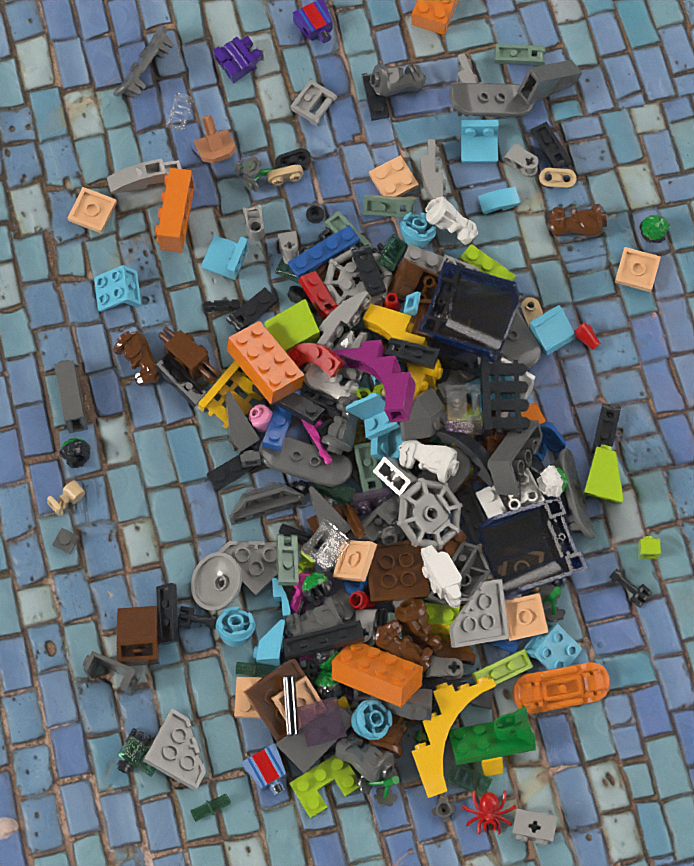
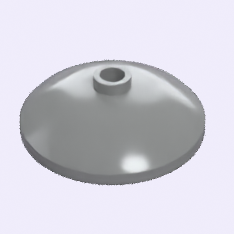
M222 552L212 553L204 557L196 566L191 579V591L196 603L209 611H219L228 607L236 599L241 588L242 572L240 565L231 555Z

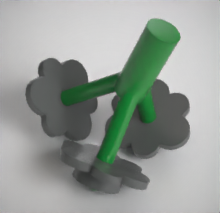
M241 156V160L236 161L234 165V172H237V177L239 178L242 169L245 187L254 192H257L259 189L256 181L260 177L266 176L268 172L276 169H260L261 161L257 160L255 156H251L249 160H246L244 162L245 166H242L243 156Z
M543 585L540 587L542 604L544 607H548L551 604V608L544 610L546 620L554 623L563 620L566 611L556 607V599L560 598L561 588L554 585Z
M395 768L391 776L381 782H370L361 775L358 784L362 794L369 795L373 785L385 786V789L378 788L376 790L374 799L377 800V804L381 807L386 805L391 807L393 802L397 801V796L390 790L393 785L399 783V776Z

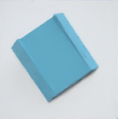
M559 305L548 310L545 314L535 317L530 322V330L538 341L541 351L546 356L576 339L575 333Z

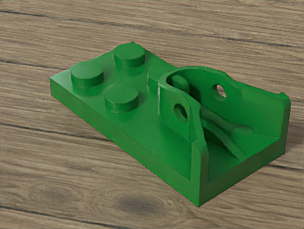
M522 705V708L513 713L498 717L495 721L450 729L448 733L456 765L536 750L535 735L531 731L525 705Z

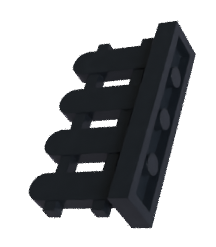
M481 357L480 385L483 437L491 436L492 430H496L497 434H501L502 430H516L517 434H521L522 430L529 428L530 420L527 417H521V412H525L529 408V402L526 399H520V394H524L528 390V384L525 381H519V376H524L527 372V366L524 363H518V360H513V363H498V360H493V363H489V357ZM490 376H494V381H490ZM499 376H514V381H499ZM491 394H495V399H491ZM500 394H515V399H500ZM491 412H496V417H492ZM501 412H515L516 417H501Z

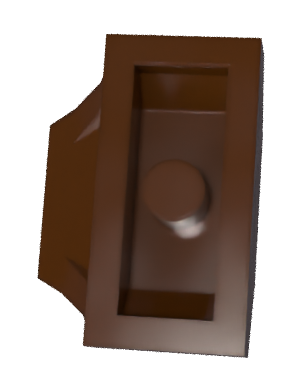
M446 640L443 647L436 652L435 657L456 658L462 664L474 665L476 655L469 645L453 648L451 640Z

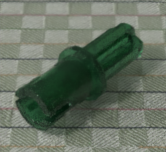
M237 661L236 674L251 675L253 677H265L276 669L275 666L260 665L257 662L252 664Z
M223 794L211 801L206 800L207 803L191 809L190 812L195 822L210 814L215 815L214 812L230 805L231 801L227 794Z

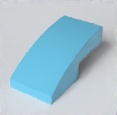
M516 187L504 188L478 196L484 214L501 208L505 211L521 205Z
M417 291L407 295L406 301L401 303L400 312L411 315L413 318L418 311L421 293Z
M272 578L274 602L282 601L283 620H286V617L291 614L289 602L282 585H278L277 578Z

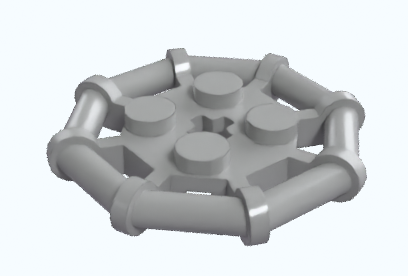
M351 249L328 261L329 266L323 284L337 305L342 304L347 298L366 291L362 282L355 284L353 280L356 277H360L353 257L352 262L347 263L344 267L339 265L352 257ZM377 252L372 254L377 267L382 273L381 277L386 287V292L371 298V304L374 305L385 301L389 283L393 277L392 272H389L379 257L380 254ZM366 255L360 256V258L367 259ZM336 269L340 272L338 280L333 281ZM334 287L341 288V290L343 291V295L341 297L339 296Z
M418 478L413 486L399 495V516L396 522L410 539L412 546L428 547L432 545L436 550H441L443 545L460 533V514L463 505L452 493L447 482L443 483ZM428 488L437 489L438 493L436 495L428 492ZM421 490L422 495L418 499L414 500L411 498L416 492ZM443 495H445L446 498L449 500L451 506L447 504V502L443 498ZM409 503L410 505H412V508L410 509L411 517L406 519L407 506ZM428 510H433V519L427 516ZM451 510H453L452 524L450 519H448V514H450ZM409 522H413L418 529L417 535L409 526ZM448 528L449 531L440 537V532ZM424 534H433L434 540L422 538Z

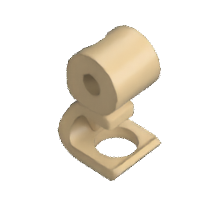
M75 480L69 482L62 490L63 494L59 496L58 501L52 496L47 498V504L58 516L63 515V511L69 502L74 505L85 495V491Z

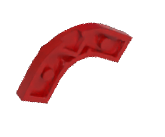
M319 343L299 344L287 353L299 369L311 362L319 366L331 378L336 377L344 364V361L331 349Z

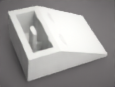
M526 468L524 471L526 476L524 482L519 483L520 492L518 495H497L495 486L492 488L488 486L476 493L493 529L521 518L546 501L529 468Z

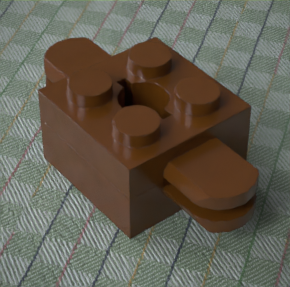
M165 327L163 329L164 333L160 332L158 334L160 340L165 343L166 354L169 353L196 381L202 376L212 384L215 381L214 378L217 379L220 376L218 371L209 363L210 359L207 349L201 344L198 346L189 333H183L179 330L175 334L171 329Z

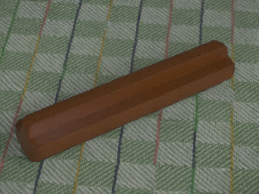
M345 503V506H342V511L354 536L362 539V536L366 535L365 529L354 507L349 503Z

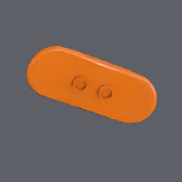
M587 662L525 674L515 682L512 695L515 704L519 708L525 705L528 713L551 711L600 701L609 691L610 677L602 665L595 662Z

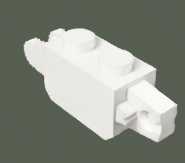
M432 545L422 548L421 556L424 561L422 572L425 578L430 580L433 592L437 593L440 599L445 598L450 607H459L462 577L450 556L446 552L438 553Z

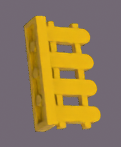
M236 361L230 365L201 399L197 407L202 412L208 409V415L210 417L215 415L224 422L223 427L225 429L228 428L226 408L222 404L225 402L227 392H231L244 415H248L249 411L253 408L249 403L252 398L256 401L263 400L262 396L252 391L254 383L246 377L247 375L244 371L242 373L239 372L241 367ZM231 380L233 384L228 387L227 384ZM237 386L248 394L246 399H243L234 391ZM220 395L221 398L217 402L215 398Z

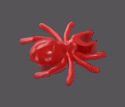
M475 790L472 791V800L475 808L479 811L462 805L464 810L479 815L466 823V826H469L480 819L477 825V834L481 833V824L484 831H486L488 823H492L493 832L496 830L497 824V834H501V825L498 819L509 826H512V823L499 815L511 812L517 808L514 805L509 809L500 811L506 801L505 790L503 791L500 807H498V797L491 792L483 794L479 807Z

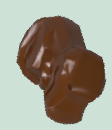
M593 204L591 209L582 211L573 209L570 217H566L563 207H555L547 224L551 232L557 237L565 234L598 237L603 234L602 227H607L606 212H601L600 204Z
M126 331L117 338L118 342L113 347V351L115 354L123 355L131 363L130 367L135 370L137 367L141 369L135 375L136 384L141 387L157 384L162 375L154 368L157 362L152 357L146 337L139 331L131 333Z
M413 599L404 600L396 608L395 618L402 624L414 643L421 648L429 647L433 650L432 654L438 652L443 647L444 642L437 634H430L433 627L428 623L429 615L426 612L425 602Z
M391 620L385 625L378 626L375 635V643L378 647L387 650L392 655L423 666L422 674L428 669L432 663L429 658L433 650L429 647L421 648L412 642L408 635L400 639L398 635L402 631L403 626L398 620Z
M391 713L392 725L385 736L378 740H369V745L376 747L383 754L386 751L391 752L395 759H399L403 754L400 744L403 735L408 730L406 725H403V722L415 723L417 720Z

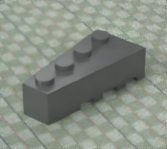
M530 420L529 428L522 430L521 434H517L516 430H510L488 460V469L491 471L497 495L519 494V483H523L526 478L524 471L526 468H530L532 455L536 454L543 437L539 420Z

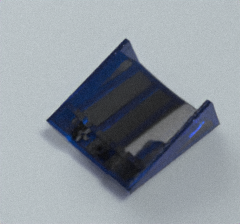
M444 261L438 276V285L427 314L424 313L418 332L467 353L476 354L479 358L489 357V362L493 363V360H497L505 344L520 298L517 283Z
M560 496L492 516L478 526L485 559L493 578L502 579L505 599L588 570L582 552H577L563 517L566 515V511Z

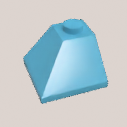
M281 619L259 640L258 647L255 646L253 658H256L257 665L271 667L281 665L284 649L282 640L286 636L285 620Z

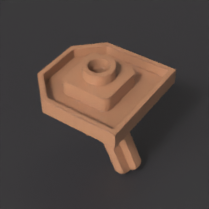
M211 115L202 117L206 132L205 137L194 141L202 161L214 164L231 158L237 148L228 129L218 132Z

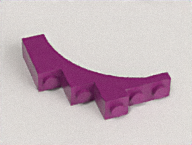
M381 340L362 342L361 348L333 350L344 361L341 368H354L367 372L384 385L386 395L384 411L390 422L409 421L416 383L410 372L400 373L401 367L395 356H383L385 348Z

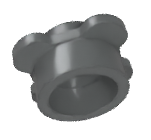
M393 526L384 528L383 531L377 533V537L382 538V543L385 545L395 544L401 536L400 532L395 531Z
M440 798L437 806L432 809V814L441 818V821L444 823L448 822L451 814L456 812L455 805H451L445 798Z

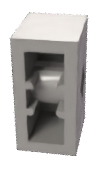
M384 456L373 471L398 495L407 491L418 479L409 469L402 468L399 460L395 457Z
M516 809L511 836H515V840L527 842L530 839L536 841L535 844L548 846V843L552 844L557 817ZM532 824H536V828L539 829L535 833L532 832L531 828H528Z

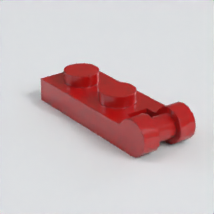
M316 271L299 278L298 281L320 317L325 320L339 305L335 303Z

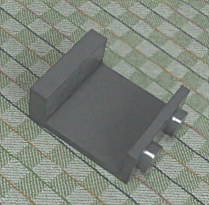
M94 651L91 652L90 656H86L83 666L89 678L93 679L98 666L101 665L124 675L120 686L125 694L133 695L140 680L136 669Z

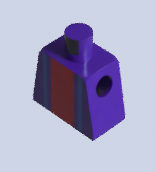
M316 0L293 12V22L309 40L313 41L320 38L322 43H327L331 40L329 32L333 30L332 19L324 0Z

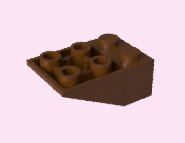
M403 257L388 287V292L396 294L397 298L406 301L407 295L417 291L421 293L420 299L441 300L440 291L455 290L457 283Z
M157 606L118 608L117 662L126 666L160 664Z

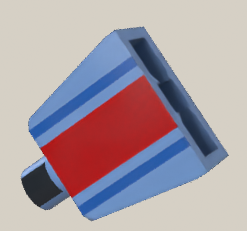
M275 743L241 762L245 771L262 791L270 787L274 796L285 791L281 780L286 778L287 775Z

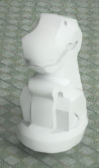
M443 196L431 200L427 205V222L435 224L440 230L448 229L450 233L457 231V238L464 245L469 244L478 235L476 224L464 218Z
M310 362L304 368L306 374L303 380L309 388L337 400L341 396L349 397L350 395H356L359 389L358 383H355L353 380H349L345 385H341V374L331 378L314 363Z
M416 439L404 441L399 446V463L404 469L413 468L415 461L418 460L421 470L427 469L437 474L438 480L443 483L447 482L450 476H455L458 470L457 451L451 447L424 445Z

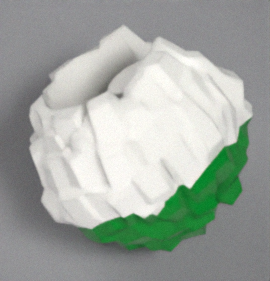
M550 465L536 479L539 490L544 495L559 497L569 484L565 471Z

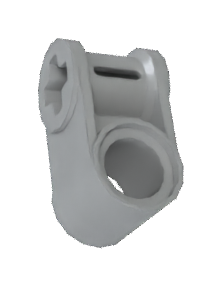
M514 144L503 157L506 165L514 168L524 176L533 177L537 174L538 158L522 146Z
M261 204L249 208L242 207L250 239L253 241L262 240L265 236Z
M296 231L278 233L283 261L288 264V261L299 255Z
M357 610L355 621H361L365 641L362 643L373 646L375 644L378 610Z
M435 656L429 658L432 663L425 671V677L458 680L464 674L463 664L459 659ZM453 666H457L456 673H452L451 669H453Z

